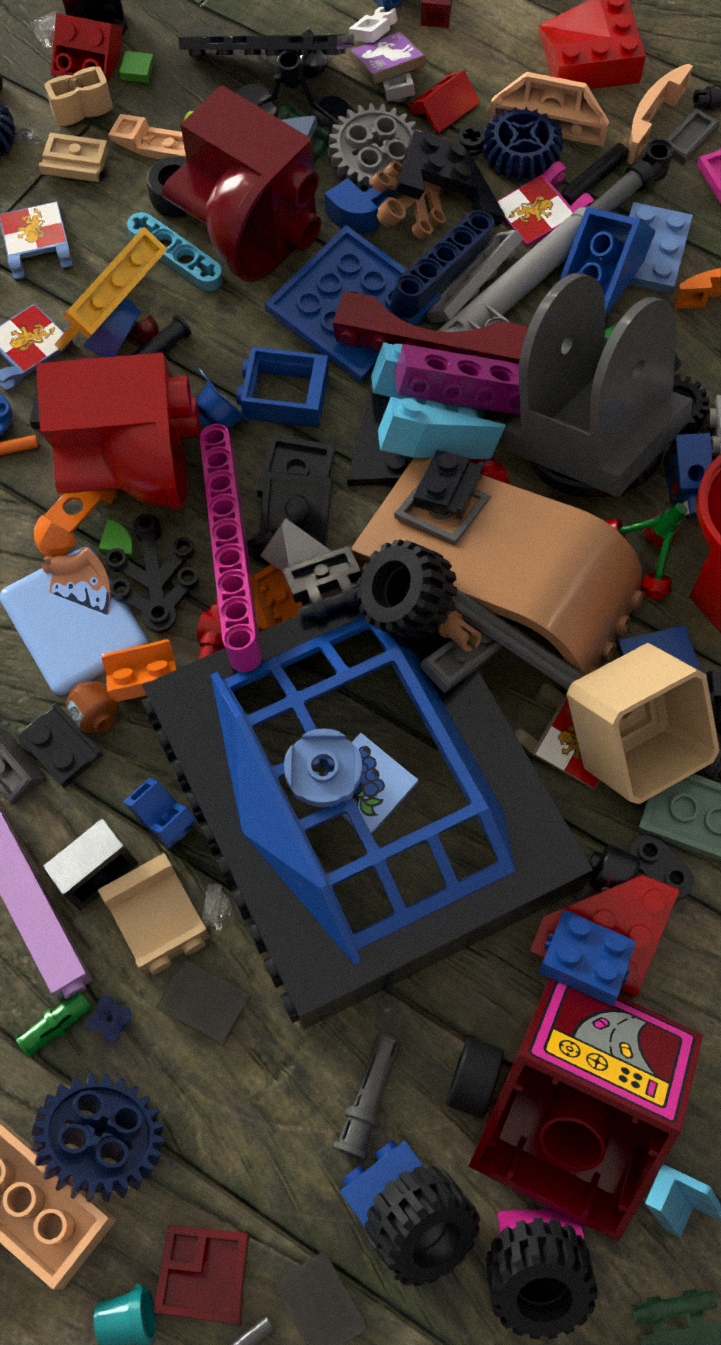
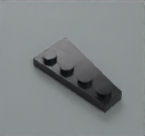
M372 381L347 479L348 486L396 484L412 461V457L380 450L378 429L390 397L373 393Z

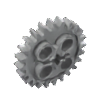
M370 103L366 111L361 105H358L356 114L348 109L346 118L339 116L338 124H333L332 132L329 135L328 156L332 157L331 166L338 167V176L347 174L346 179L349 178L351 181H356V186L359 189L363 185L367 186V190L373 187L371 185V178L377 171L382 170L385 172V168L393 160L403 165L406 149L414 133L416 122L406 123V113L399 117L396 116L395 107L390 112H386L385 104H382L379 110H375L374 105Z

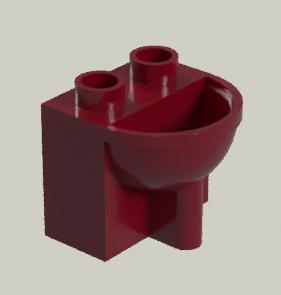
M221 85L180 124L187 162L166 181L162 190V196L173 205L207 225L210 241L231 273L243 281L255 282L272 273L296 248L304 251L316 240L321 229V218L316 215L315 201L319 176L314 172L312 139Z

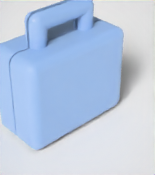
M81 547L66 556L75 555L85 547ZM88 547L97 556L95 551L92 548ZM41 568L5 587L0 593V602L53 693L60 696L66 695L77 684L84 681L90 682L105 674L102 662L103 654L149 643L148 637L127 603L116 601L111 594L109 614L106 615L49 593L52 573H45Z

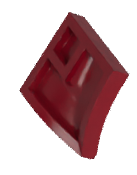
M168 1225L153 1313L241 1326L250 1235L242 1232Z

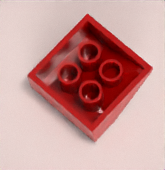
M588 0L539 25L538 30L551 77L586 83L589 89L640 83L646 54L629 0Z

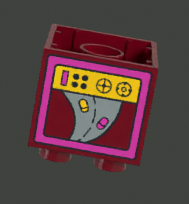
M549 978L468 1167L619 1242L681 1133L703 1034L619 995L612 1007Z

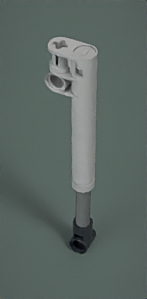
M653 139L647 144L645 153L625 170V175L589 207L613 212L636 191L644 190L653 181L664 179L668 174L673 155L672 144L665 139ZM580 207L572 213L570 217L565 219L438 331H470L487 327L499 321L510 323L503 315L567 260L586 207Z

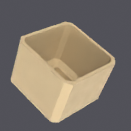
M646 643L572 682L568 688L567 698L584 769L630 802L641 804L715 761L720 751L706 674L650 643Z

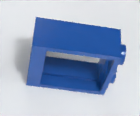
M252 347L250 358L244 359L242 377L245 378L244 386L238 387L236 399L237 405H241L242 413L245 417L251 420L319 428L329 378L328 355ZM261 373L310 378L306 404L256 398Z

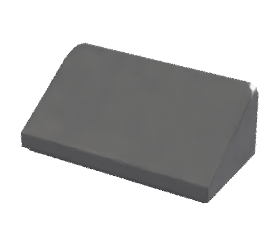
M0 729V792L11 805H14L41 784L46 776L5 729Z

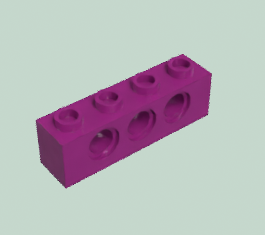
M407 344L402 345L394 371L398 395L521 415L518 363Z

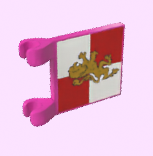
M560 161L553 163L544 174L497 201L505 214L503 220L512 230H518L523 238L522 242L527 248L545 238L578 208L589 207L594 202L591 195L585 193L570 206L553 185L563 183L566 178L563 173L566 171V167Z

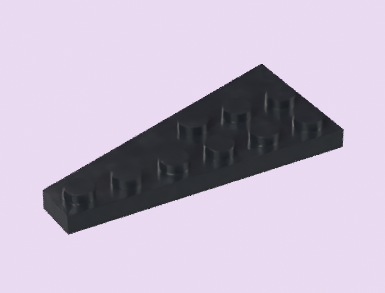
M354 34L178 37L179 50H189V56L206 55V50H216V55H234L233 50H244V55H261V50H265V56H279L285 50H294L299 55L318 54L317 50H323V55L346 54V48L354 47Z

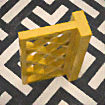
M143 227L63 315L71 323V326L54 344L60 351L66 347L79 331L89 339L168 250L147 228Z

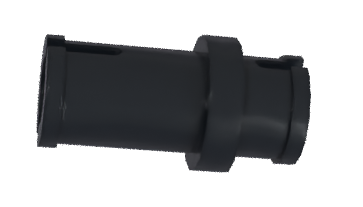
M707 86L703 90L696 89L693 93V103L698 104H694V108H705L706 111H712L716 107H721V88L716 89L715 86Z

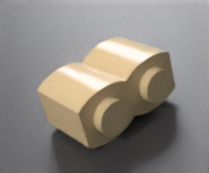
M101 67L84 68L72 76H59L44 84L51 111L58 126L72 125L85 117L100 116L113 109L107 80Z

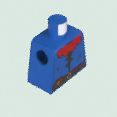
M710 433L676 435L663 458L670 503L672 505L676 503L683 504L687 509V513L684 515L686 519L698 518L696 509L698 488L704 473L712 463Z

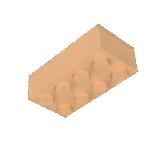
M0 1119V1243L51 1289H64L117 1219L94 1199L91 1203L87 1202L85 1191L80 1190L74 1199L70 1198L72 1187L68 1184L57 1191L55 1188L58 1177L54 1176L45 1180L43 1176L47 1165H35L38 1152L31 1151V1145Z

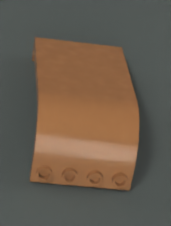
M413 458L351 548L361 574H364L362 568L365 562L369 564L371 561L370 555L374 551L380 552L383 544H392L393 540L399 539L414 542L438 552L444 556V559L450 562L452 565L450 571L455 572L457 578L453 582V586H456L458 590L491 612L521 623L542 635L556 647L568 664L583 674L587 675L599 669L604 661L608 663L616 648L615 640L618 635L622 637L625 635L630 623L629 615L632 610L638 611L645 594L644 591H641V564L629 542L611 525L589 512L482 475L476 489L491 497L454 546L394 518V513L421 482L432 458ZM472 496L461 520L456 519L455 514L448 519H436L430 515L428 510L414 506L408 514L453 534L480 499Z

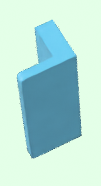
M665 1164L662 1165L645 1204L665 1231L681 1238L693 1208L721 1221V1204L710 1186Z

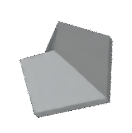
M285 518L260 556L283 572V568L332 551Z

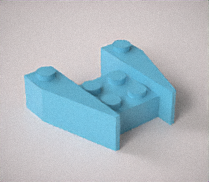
M383 342L371 374L373 393L390 397L378 429L380 450L413 458H433L438 449L470 459H491L505 429V424L482 419L486 409L398 395L394 371L403 344L392 345Z

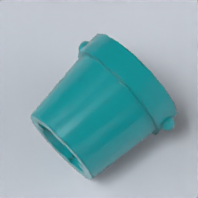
M136 1284L130 1292L98 1302L95 1305L93 1320L95 1336L99 1345H151L154 1343L157 1323L156 1314L153 1313L154 1301L148 1287Z

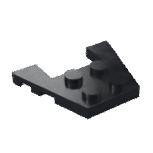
M414 131L403 159L404 163L399 171V179L395 184L394 192L420 200L425 191L423 181L470 196L474 211L480 210L489 213L494 219V224L499 226L505 214L469 150L459 143H451L439 139L433 134Z

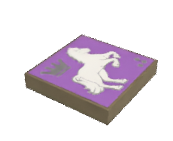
M401 31L378 39L374 43H367L349 50L351 60L373 84L381 83L426 65L425 55Z

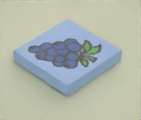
M360 733L353 740L352 744H355L361 755L362 777L352 797L373 835L418 784V779L365 735ZM347 814L340 815L352 825Z

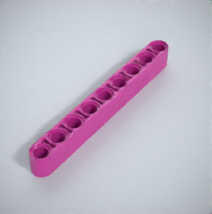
M212 424L201 431L199 438L222 640L232 668L239 672H249L260 665L262 650L236 457L227 427L221 424Z

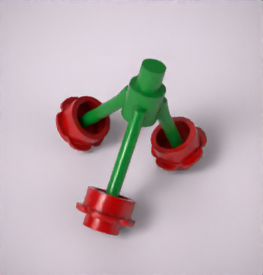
M676 503L672 509H666L661 515L656 514L648 520L628 526H623L619 518L613 520L606 518L604 520L625 539L626 534L644 529L646 539L651 540L654 546L662 547L656 572L645 573L644 581H641V588L645 590L644 595L652 599H664L665 595H669L673 591L671 587L672 578L665 575L664 570L671 543L677 536V527L682 523L681 518L687 513L686 507L681 503Z

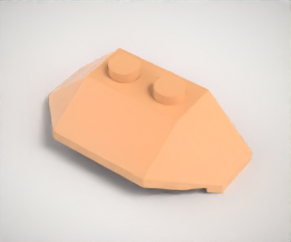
M526 72L492 98L489 123L493 120L494 115L500 116L503 109L511 112L515 107L518 110H524L527 106L529 111H534L538 108L539 114L547 113L548 118H550L549 120H557L558 128L562 129L563 139L604 147L609 120L586 83Z

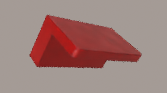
M465 70L447 75L407 106L413 116L425 113L434 132L439 133L479 104V99Z

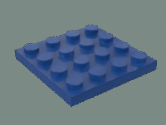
M345 225L265 303V311L322 355H328L330 361L359 383H362L373 372L380 352L357 345L347 346L336 341L333 320L344 291L374 296L384 308L395 315L390 308L391 299L397 279L407 269ZM437 294L423 309L411 318L395 316L411 325L418 326L427 317V313L441 299L442 295Z

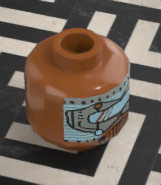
M84 681L77 684L69 692L66 701L68 714L80 731L87 734L108 731L114 725L119 712L117 702L108 696L106 686L100 682Z

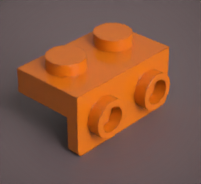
M272 564L255 575L251 574L258 627L261 631L298 615V607L307 604L306 600L295 603L283 572Z

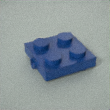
M564 909L554 934L550 933L544 946L547 952L539 973L613 1007L622 984L624 985L628 979L627 976L630 972L628 965L636 941Z

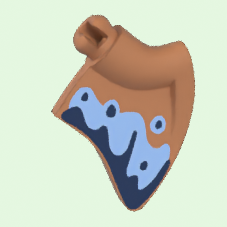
M87 546L75 555H56L55 557L48 555L43 559L46 562V565H42L43 571L45 573H52L49 593L103 614H109L111 603L110 578L105 566Z

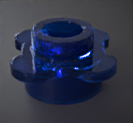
M103 996L98 1001L99 1007L95 1013L87 1017L86 1026L90 1031H98L103 1034L107 1042H115L120 1038V1033L124 1030L126 1023L131 1021L132 1012L128 1007L121 1008L115 1004L112 997ZM110 1015L113 1019L108 1023L106 1022V1017Z

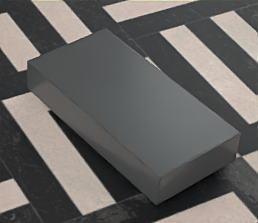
M695 108L665 139L673 146L672 158L685 165L718 130L720 122Z

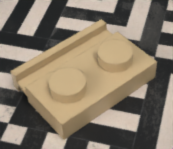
M50 133L42 154L43 160L39 163L40 172L44 175L99 182V174L103 170L109 151L108 142L101 139Z

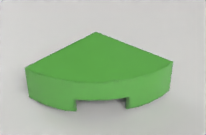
M108 519L98 548L100 554L107 555L110 550L118 548L125 552L127 559L133 560L134 548L129 533L122 525Z

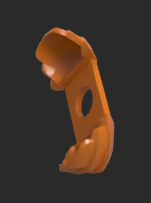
M118 489L63 494L45 515H41L35 525L34 541L44 557L48 555L53 557L56 555H66L70 547L76 544V538L72 533L101 501L111 504L113 499L118 497ZM71 500H79L83 503V508L78 514L69 515L64 511L65 504Z

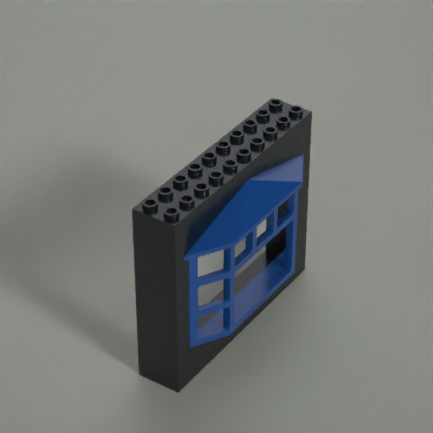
M411 581L406 585L403 600L409 591ZM358 601V605L347 608L345 605L327 612L328 616L317 619L315 616L302 621L300 614L259 632L262 661L252 671L239 672L233 669L226 649L223 648L142 685L147 698L141 700L151 725L161 742L169 763L172 765L198 824L206 822L200 825L213 856L221 854V856L215 859L228 888L233 886L237 888L231 891L243 920L246 921L251 918L253 922L247 925L259 954L268 953L269 958L265 959L264 963L275 988L283 986L286 991L280 997L292 1024L300 1021L303 1030L582 890L593 871L478 669L444 693L420 668V665L424 659L452 639L442 637L438 630L433 634L427 632V636L422 639L415 637L414 639H407L377 629L365 620L366 615L361 614L359 609L361 601ZM370 629L377 637L384 653L348 668L333 648V645ZM322 652L337 674L302 691H297L283 668L313 654ZM392 664L469 805L380 848L377 846L353 797L347 802L325 807L299 819L279 782V779L285 776L284 762L276 766L270 764L253 729L290 710L295 712L305 733L317 729L305 707L307 702ZM272 674L286 695V698L250 715H246L233 691ZM326 759L320 760L326 774L334 770V766H328ZM347 814L367 855L331 873H325L306 836V832L335 817ZM476 817L491 844L497 860L494 864L458 881L438 836ZM426 842L445 882V888L409 906H405L386 861ZM374 868L393 908V913L357 932H352L333 887L363 871Z

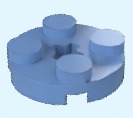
M325 728L308 731L302 735V739L298 740L294 746L291 745L286 753L284 760L286 781L295 798L308 805L331 807L341 802H347L352 798L354 791L361 781L362 759L360 752L355 744L353 745L339 731ZM322 759L327 760L328 766H334V770L328 772L327 776H319L318 772L312 770L313 766H319Z

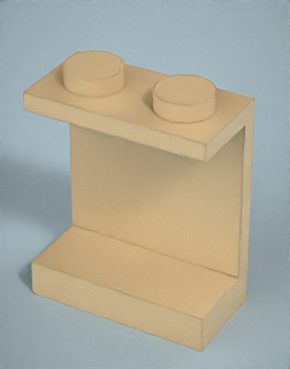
M165 853L98 889L132 951L138 968L144 975L149 972L155 975L171 966L172 959L182 953L191 955L205 946L204 941L210 938L205 925Z

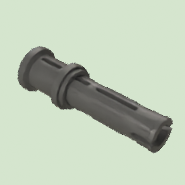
M377 1035L354 1104L349 1105L345 1110L344 1115L347 1119L339 1141L333 1143L332 1148L334 1150L366 1161L368 1154L365 1152L370 1134L372 1129L376 1128L379 1124V1117L376 1115L378 1105L401 1045L396 1040L387 1036Z

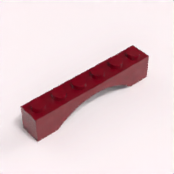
M348 291L343 292L333 320L336 341L347 346L357 345L380 352L383 342L392 345L407 344L518 364L529 327L499 321L487 327L470 331H433L411 325L397 318L384 308L374 296Z

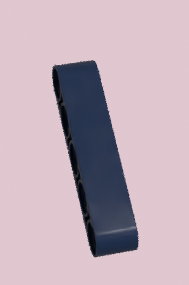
M472 211L397 279L390 303L392 312L402 318L415 316L454 280L488 244L494 227L493 217L484 211Z

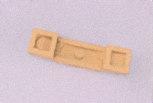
M685 64L667 73L642 98L633 119L628 142L629 153L627 160L629 164L634 163L646 148L652 126L650 121L662 104L666 103L675 107L687 90L693 69L692 65Z
M120 114L108 134L111 141L146 157L157 160L167 157H182L186 159L182 132L149 127L144 117Z

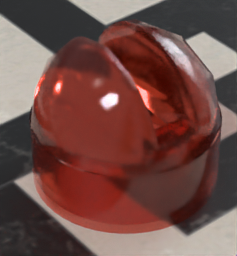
M149 315L131 331L141 342L146 343L159 332V326L154 318Z

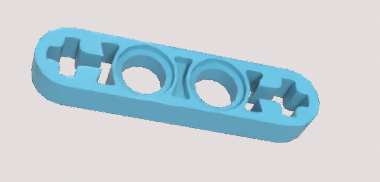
M139 212L130 216L127 226L131 239L143 227H147L159 241L165 239L172 242L170 246L166 247L168 250L159 259L161 262L203 291H214L222 285V269L217 261L150 214ZM184 255H190L194 258L192 262L187 264L178 262L179 258Z

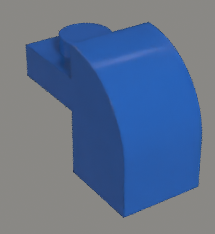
M347 178L324 193L325 214L341 229L347 225L358 234L373 232L379 229V220L377 218L379 206L388 197L395 198V192L388 188L384 193H380L371 187L363 193Z
M124 298L91 337L86 340L84 347L102 358L116 357L142 311L137 309L131 300Z
M150 777L123 801L143 826L168 849L178 840L182 839L195 825L193 821L196 817L187 807L177 803L159 781Z

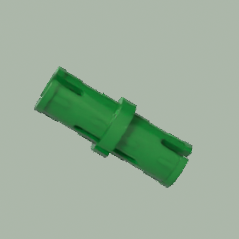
M79 991L54 1010L47 1009L42 1013L44 1016L21 1035L16 1036L15 1039L24 1053L30 1058L56 1036L59 1038L63 1037L67 1033L65 1029L89 1011L91 1012L93 1007L84 994Z

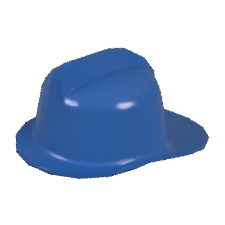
M198 366L197 368L207 380L197 399L200 422L205 427L212 424H221L227 427L228 430L241 420L249 423L250 421L245 415L221 395Z

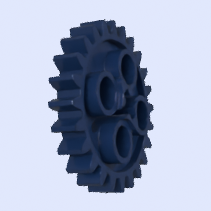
M89 1074L85 1085H82L75 1077L72 1079L70 1090L60 1084L57 1088L56 1097L50 1094L46 1096L44 1107L38 1108L36 1122L33 1124L31 1135L34 1137L31 1151L38 1152L35 1160L36 1166L47 1165L43 1176L45 1180L54 1176L58 1177L55 1188L57 1191L68 1184L72 1187L70 1198L74 1199L82 1190L86 1191L87 1202L91 1203L95 1192H100L106 1203L109 1202L113 1190L121 1198H125L128 1185L138 1190L143 1178L150 1179L154 1166L158 1165L162 1154L159 1151H161L165 1138L161 1137L164 1123L155 1122L159 1113L158 1108L147 1110L150 1101L149 1096L140 1099L136 1097L139 1088L137 1085L127 1091L123 1089V1078L114 1086L110 1085V1078L107 1074L103 1077L102 1083H96L93 1075ZM80 1111H90L94 1115H85ZM123 1124L131 1129H122L118 1125ZM65 1144H74L79 1149H69ZM103 1158H111L117 1163L109 1164Z

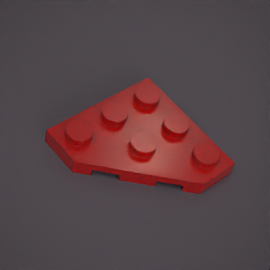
M641 874L617 886L597 892L563 908L553 910L543 915L530 952L545 957L547 950L544 949L550 933L554 934L564 909L636 941L628 965L630 969L627 976L628 979L624 985L622 984L620 990L637 997L680 890Z

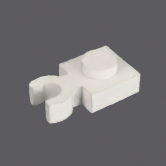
M379 7L375 10L373 16L365 15L349 28L350 34H354V40L363 41L365 44L374 43L390 30V25L397 22L396 8L385 13L384 7Z

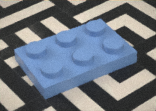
M633 202L629 217L641 219L656 232L645 261L628 285L673 294L693 215Z

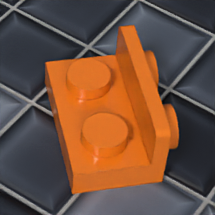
M168 639L102 655V662L106 673L107 693L116 702L146 696L142 685L177 670L172 645Z

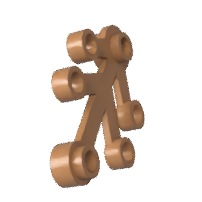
M393 160L385 168V172L382 170L377 171L371 178L373 188L380 193H384L388 188L394 190L395 184L399 179V171L403 165ZM423 181L425 191L420 200L405 195L398 200L388 197L379 206L377 218L385 227L396 226L406 216L405 210L414 204L417 222L412 226V232L418 239L425 240L433 232V229H439L446 222L439 198L444 188ZM425 195H427L431 209V211L428 214L424 199Z

